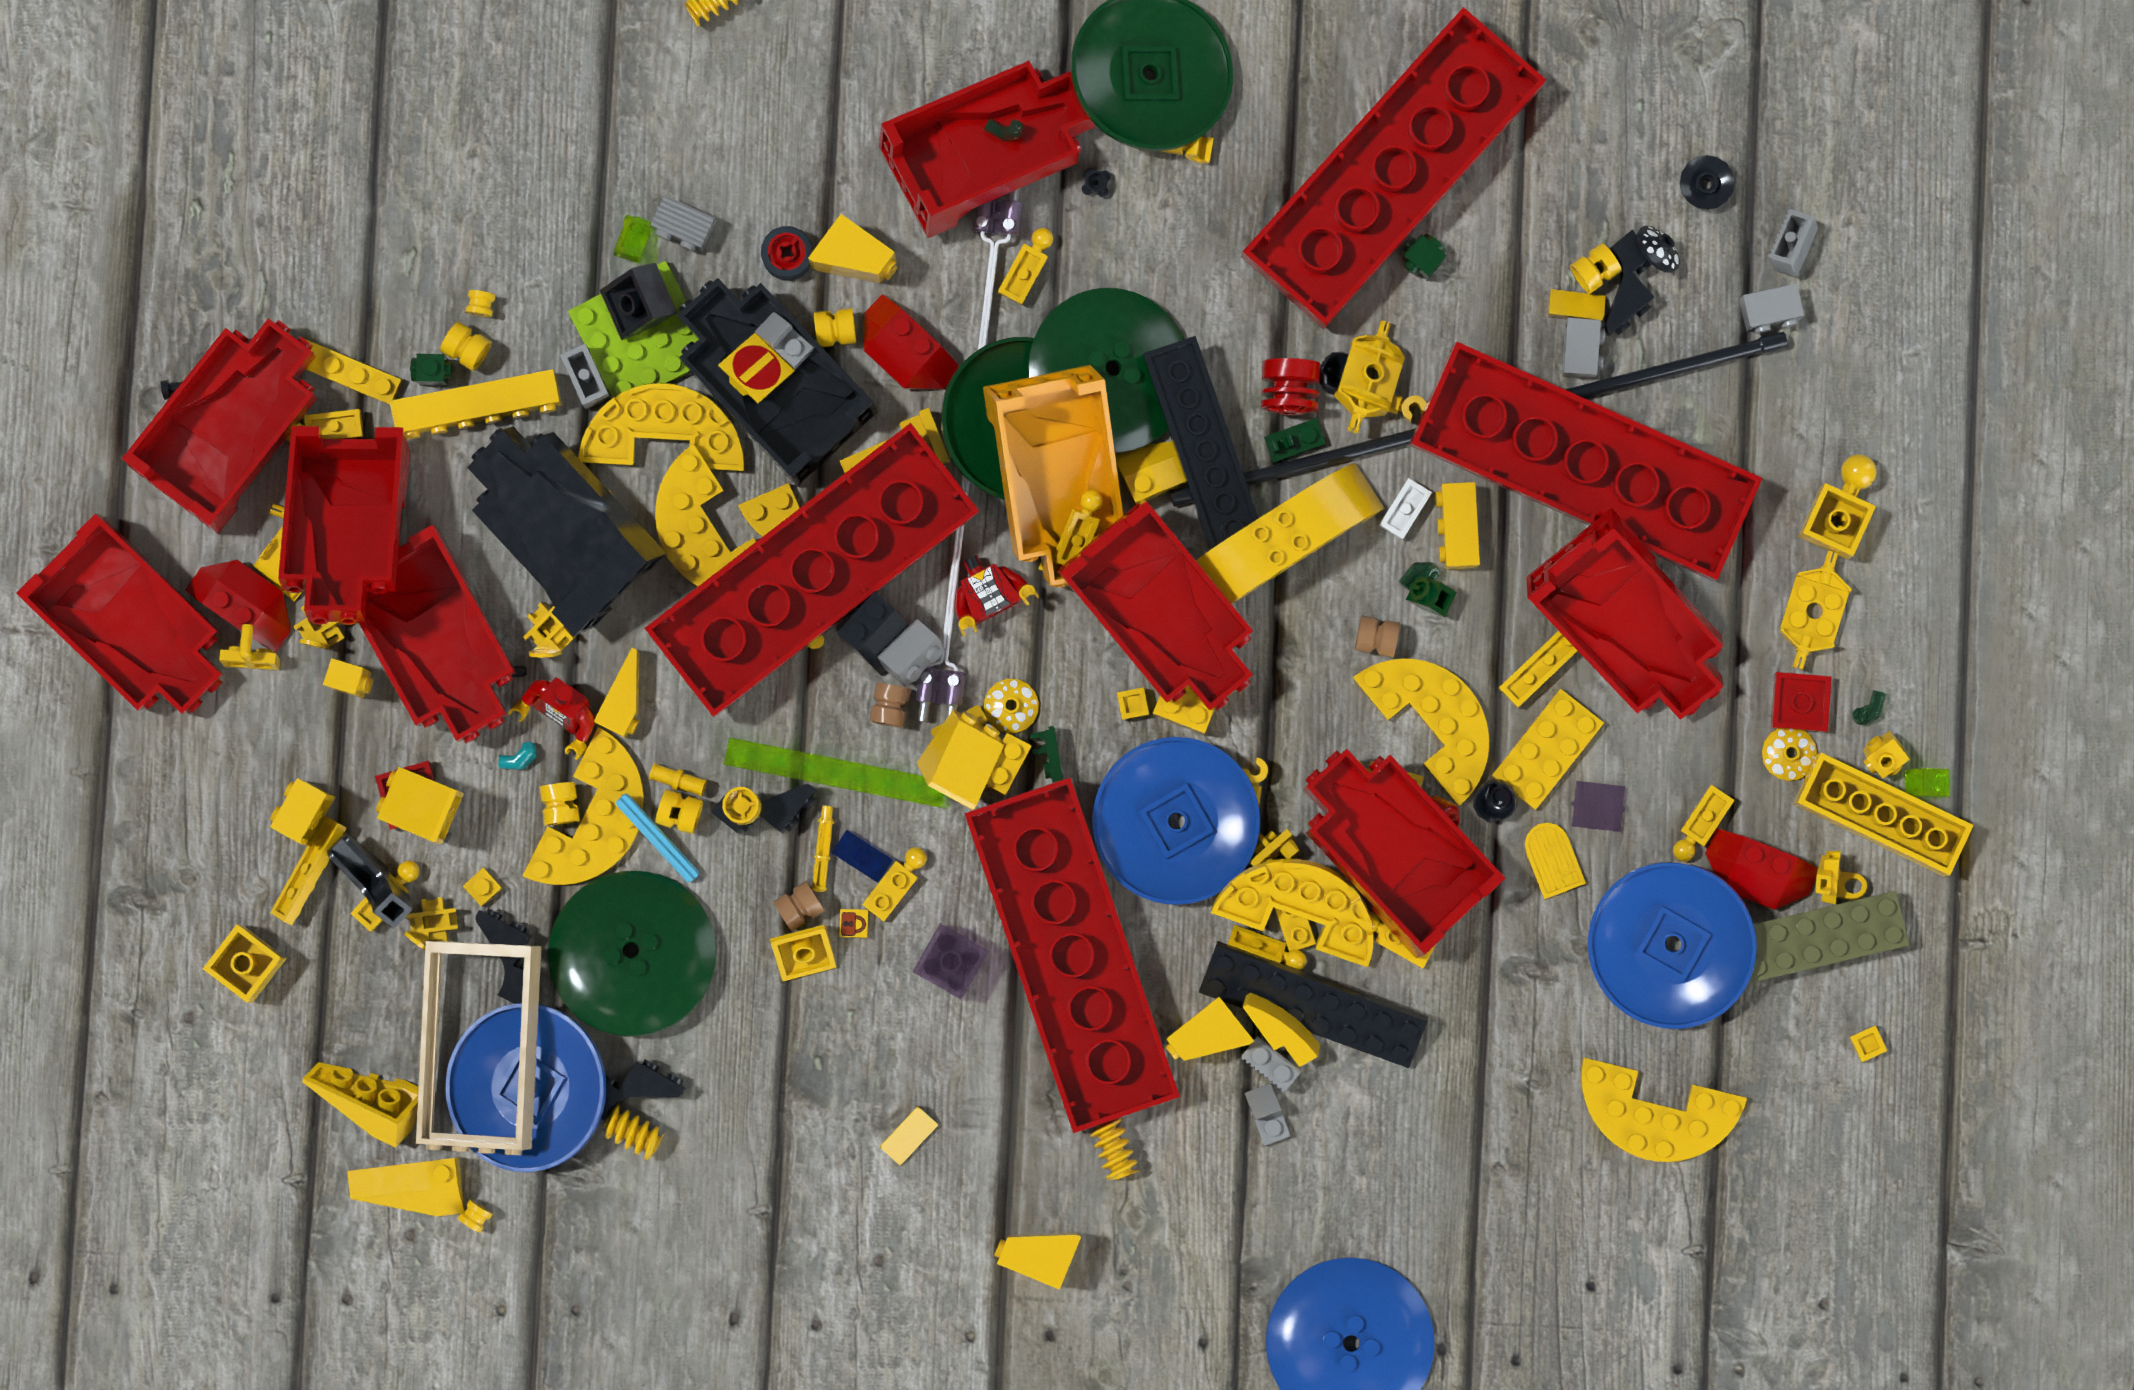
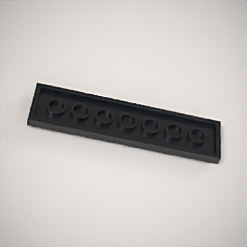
M1193 336L1143 353L1142 356L1209 550H1211L1259 518L1197 338Z
M1220 941L1216 943L1199 989L1201 994L1215 999L1220 997L1223 1002L1243 1008L1246 995L1253 993L1283 1008L1302 1023L1312 1034L1409 1068L1428 1022V1016Z

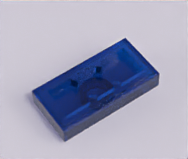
M848 830L844 832L832 851L833 855L877 883L880 882L893 862V859Z

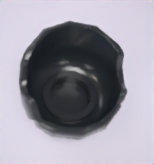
M1332 352L1320 365L1319 384L1328 394L1334 395L1338 390L1349 355L1347 353Z
M1493 779L1483 783L1473 797V807L1477 815L1489 823L1497 820H1506L1518 806L1517 792L1512 784L1502 779Z

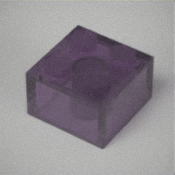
M940 923L913 973L962 1000L989 951Z

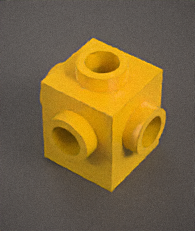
M1890 730L1881 737L1876 736L1869 740L1866 748L1863 749L1866 757L1863 761L1872 774L1878 772L1882 779L1888 775L1893 776L1902 769V765L1910 760L1907 751Z

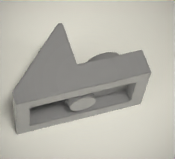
M775 312L755 331L760 338L794 369L814 350L792 328L791 324Z
M1271 1083L1244 1093L1264 1146L1290 1137Z

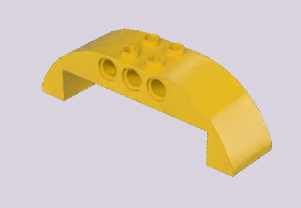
M1352 463L1288 499L1199 557L1196 562L1228 601L1233 604L1357 524H1363L1385 510L1356 463Z

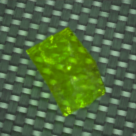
M625 215L623 229L615 245L613 255L640 264L650 240L651 222L641 217Z
M1907 769L1905 771V792L1914 797H1950L1949 769Z

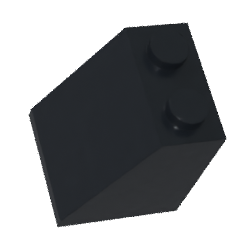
M874 592L837 634L846 645L882 676L886 670L877 656L909 624L893 607Z

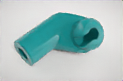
M524 742L521 746L522 748L514 756L499 755V769L523 770L527 768L536 758V745L533 742Z

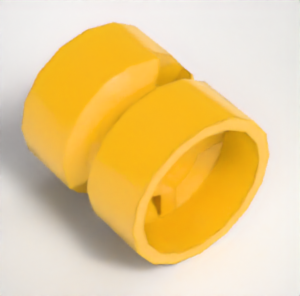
M1600 243L1588 252L1589 257L1582 256L1570 264L1573 276L1588 294L1603 285L1604 279L1610 281L1622 272L1618 260L1604 243ZM1595 263H1596V264L1598 265V267L1601 269L1600 271H1599V270L1597 269V267L1594 265Z
M853 308L837 309L835 314H832L829 310L814 312L816 339L821 347L834 346L836 341L841 345L857 343Z
M457 321L446 334L440 346V352L453 360L459 357L460 364L474 372L486 358L492 341L480 334L473 336L471 328Z
M575 782L556 783L539 787L541 802L546 804V807L542 810L544 826L580 821L578 806L573 803L577 798Z
M736 787L726 793L722 808L725 815L732 822L739 825H747L753 823L759 817L761 802L752 790L746 787Z
M666 789L659 804L655 823L669 828L677 825L679 831L693 835L700 819L704 801L690 796L682 799L680 793ZM675 807L681 808L679 815L674 814Z

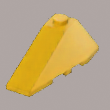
M1172 441L1151 443L1141 448L1115 455L1117 468L1134 506L1142 499L1149 501L1187 484Z
M318 1062L303 1077L302 1082L364 1131L395 1148L412 1131L417 1120L419 1087L406 1080L395 1078L393 1082L379 1079L378 1074L369 1073V1076L354 1074L352 1069Z
M459 1157L347 1171L350 1199L432 1216H445L465 1212Z

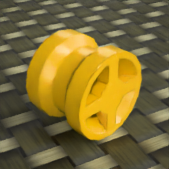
M469 290L468 297L470 301L469 305L465 308V313L479 317H492L491 303L495 301L496 295L480 290Z
M470 1199L467 1203L466 1211L461 1213L457 1219L472 1230L481 1233L484 1229V1222L490 1219L493 1213Z

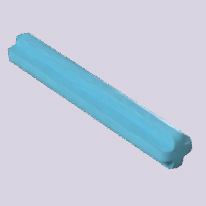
M629 794L622 795L616 801L618 808L686 882H691L698 876L699 871Z

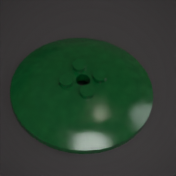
M1107 0L1091 13L1077 34L1071 55V78L1081 107L1089 119L1102 132L1129 147L1146 151H1167L1196 141L1205 135L1220 119L1232 92L1233 63L1228 44L1221 30L1207 13L1191 1ZM1143 69H1153L1156 73V79L1147 80L1143 76Z
M1118 288L1087 290L1060 303L1043 320L1030 347L1028 378L1091 365L1105 379L1115 453L1132 451L1153 442L1168 430L1142 354L1184 340V337L1169 314L1143 295ZM1114 361L1118 364L1119 373L1117 376H1111L1106 372L1105 366L1107 362Z
M1032 337L1005 338L978 349L953 374L942 402V435L947 451L955 466L978 489L1002 500H1005L995 429L987 418L983 387L1028 378V356L1033 341Z
M622 871L593 880L567 901L557 916L551 931L548 946V964L558 995L578 1019L594 1029L607 1034L638 1037L668 1029L683 1020L696 1008L708 990L713 978L716 964V942L711 922L705 910L687 889L659 874L646 871ZM628 944H635L639 947V953L636 957L627 958L623 954V950Z

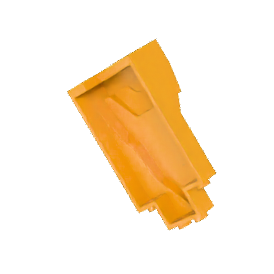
M1091 365L983 387L987 418L995 429L1012 551L1019 561L1022 560L1024 562L1035 561L1038 559V556H1041L1044 579L1050 586L1065 587L1068 585L1057 572L1063 565L1054 562L1052 558L1072 509L1079 511L1083 509L1081 506L1082 495L1086 491L1094 490L1099 492L1103 499L1102 507L1092 514L1100 519L1092 541L1123 516L1105 379Z

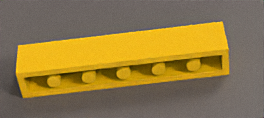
M554 369L391 400L390 406L394 427H403L406 439L410 440L421 437L420 433L431 431V434L448 432V427L458 426V429H467L474 427V422L479 421L493 424L501 422L502 417L510 415L513 416V419L527 417L529 412L540 410V413L554 412L557 406H562L557 374Z

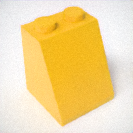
M842 214L839 215L808 257L811 268L815 271L879 284L884 279L889 280L898 268L896 266V255L893 250Z
M953 709L916 763L928 786L974 810L1004 747V743L999 736L1000 732L990 724L983 726L970 713L964 711L961 714Z
M398 767L397 771H392L388 778L386 786L390 788L386 798L382 796L377 804L376 812L379 813L377 819L443 845L464 793Z
M1217 997L1165 1039L1169 1043L1165 1048L1174 1060L1180 1057L1182 1061L1250 1045L1254 1040L1221 998Z
M1078 1233L1008 1235L1006 1241L1000 1239L994 1256L999 1258L998 1265L1060 1290L1081 1235Z

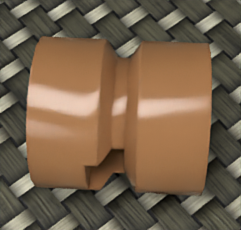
M1361 615L1355 651L1371 653L1374 649H1377L1379 655L1393 658L1400 622L1384 620L1379 624L1377 618Z
M876 683L873 698L877 701V704L871 707L869 722L904 728L907 712L903 707L909 704L911 689L891 684Z
M807 881L793 888L792 895L786 893L773 901L792 932L805 924V918L813 919L825 911Z

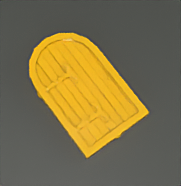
M1548 822L1531 828L1526 835L1524 843L1526 857L1530 862L1543 898L1547 899L1586 884L1570 844V839L1565 831L1558 825Z

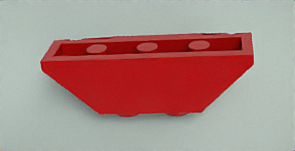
M882 294L863 313L864 352L903 389L943 390L948 385L959 365L902 308Z
M239 560L201 567L185 589L187 593L242 631L243 624L253 625L252 639L267 649L273 650V653L279 650L291 633L283 591Z
M1718 828L1713 832L1705 851V856L1714 874L1726 881L1740 897L1773 910L1808 896L1817 876L1818 868L1798 857L1748 837Z

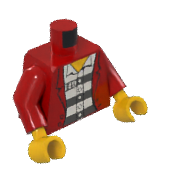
M978 555L965 560L963 564L970 576L960 581L962 586L957 589L955 599V612L959 621L961 635L965 636L964 630L968 627H972L976 633V625L1017 605L1022 600L1025 605H1030L1027 597L1035 595L1039 598L1037 591L1020 574L1006 566L998 567L994 563L984 568Z
M557 677L551 682L542 679L534 681L521 697L522 700H517L512 706L509 715L513 711H518L521 714L518 722H521L529 713L530 706H532L575 736L576 739L565 748V753L568 755L574 750L576 752L575 760L579 759L587 750L585 742L588 741L595 722H593L595 716L591 712L589 700Z

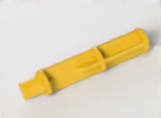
M822 806L821 817L818 819L819 827L816 854L814 855L812 886H810L815 892L827 890L826 879L828 861L830 860L832 824H834L832 819L833 807Z

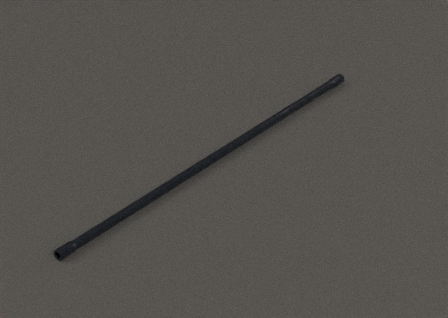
M1783 331L1763 336L1750 342L1565 390L1580 397L1589 398L1754 354L1768 353L1787 348L1788 342ZM1416 428L1243 474L1247 486L1408 445ZM1188 486L1169 491L1173 507L1193 502Z

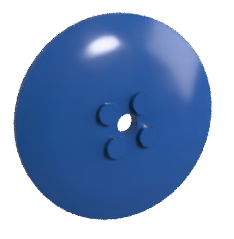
M1166 737L1135 747L1121 757L1108 771L1095 798L1092 818L1093 834L1103 863L1116 880L1128 890L1158 903L1189 904L1208 899L1220 893L1233 878L1244 871L1257 845L1260 830V811L1258 800L1249 778L1228 754L1209 743L1197 739ZM1173 813H1180L1184 816L1185 823L1182 828L1173 829L1170 827L1168 820Z
M1658 862L1629 872L1614 883L1604 894L1594 911L1590 923L1588 953L1592 971L1600 988L1622 1012L1633 1019L1651 1026L1681 1029L1698 1026L1715 1019L1738 1000L1747 987L1755 967L1757 939L1750 912L1739 894L1726 881L1713 872L1693 864ZM1669 936H1676L1680 939L1681 948L1679 950L1673 951L1667 947L1666 939Z
M522 1003L506 1005L486 1013L465 1031L454 1048L448 1064L445 1086L448 1110L458 1134L516 1137ZM541 1004L538 1006L535 1069L536 1091L534 1093L532 1149L522 1150V1155H506L505 1149H495V1153H478V1148L469 1147L488 1163L515 1172L546 1170L562 1164L573 1157L586 1145L594 1134L600 1122L606 1099L604 1066L591 1037L567 1014Z
M1337 1258L1308 1268L1295 1277L1282 1291L1269 1317L1266 1333V1351L1270 1370L1280 1390H1421L1433 1361L1434 1331L1431 1317L1424 1301L1416 1289L1403 1276L1383 1264L1368 1259ZM1348 1335H1354L1359 1340V1346L1354 1351H1347L1343 1347V1340Z

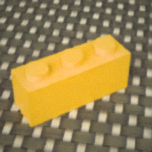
M1475 482L1442 484L1440 491L1435 492L1436 508H1441V518L1437 519V534L1443 537V546L1438 547L1439 563H1444V569L1478 568L1480 558Z

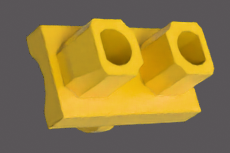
M1288 829L1283 831L1278 837L1273 831H1270L1265 837L1259 833L1258 843L1254 851L1256 856L1250 861V864L1253 867L1263 862L1272 861L1281 854L1286 859H1296L1301 853L1295 844L1293 835Z

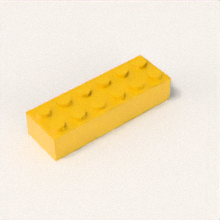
M1822 752L1815 755L1792 804L1943 877L1951 875L1973 828L1972 824Z

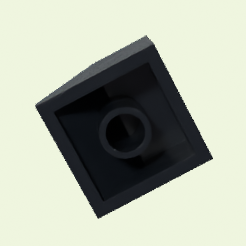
M656 263L631 268L600 290L621 340L660 325L677 314Z

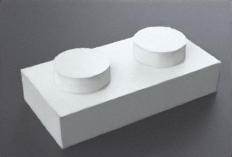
M1408 478L1379 526L1403 540L1432 492Z

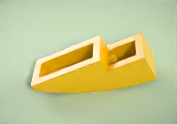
M1253 993L1246 995L1243 1008L1274 1051L1284 1046L1299 1067L1318 1057L1321 1044L1302 1023L1269 1000Z

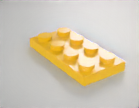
M1560 688L1491 776L1494 779H1502L1512 784L1518 794V798L1536 810L1604 722Z

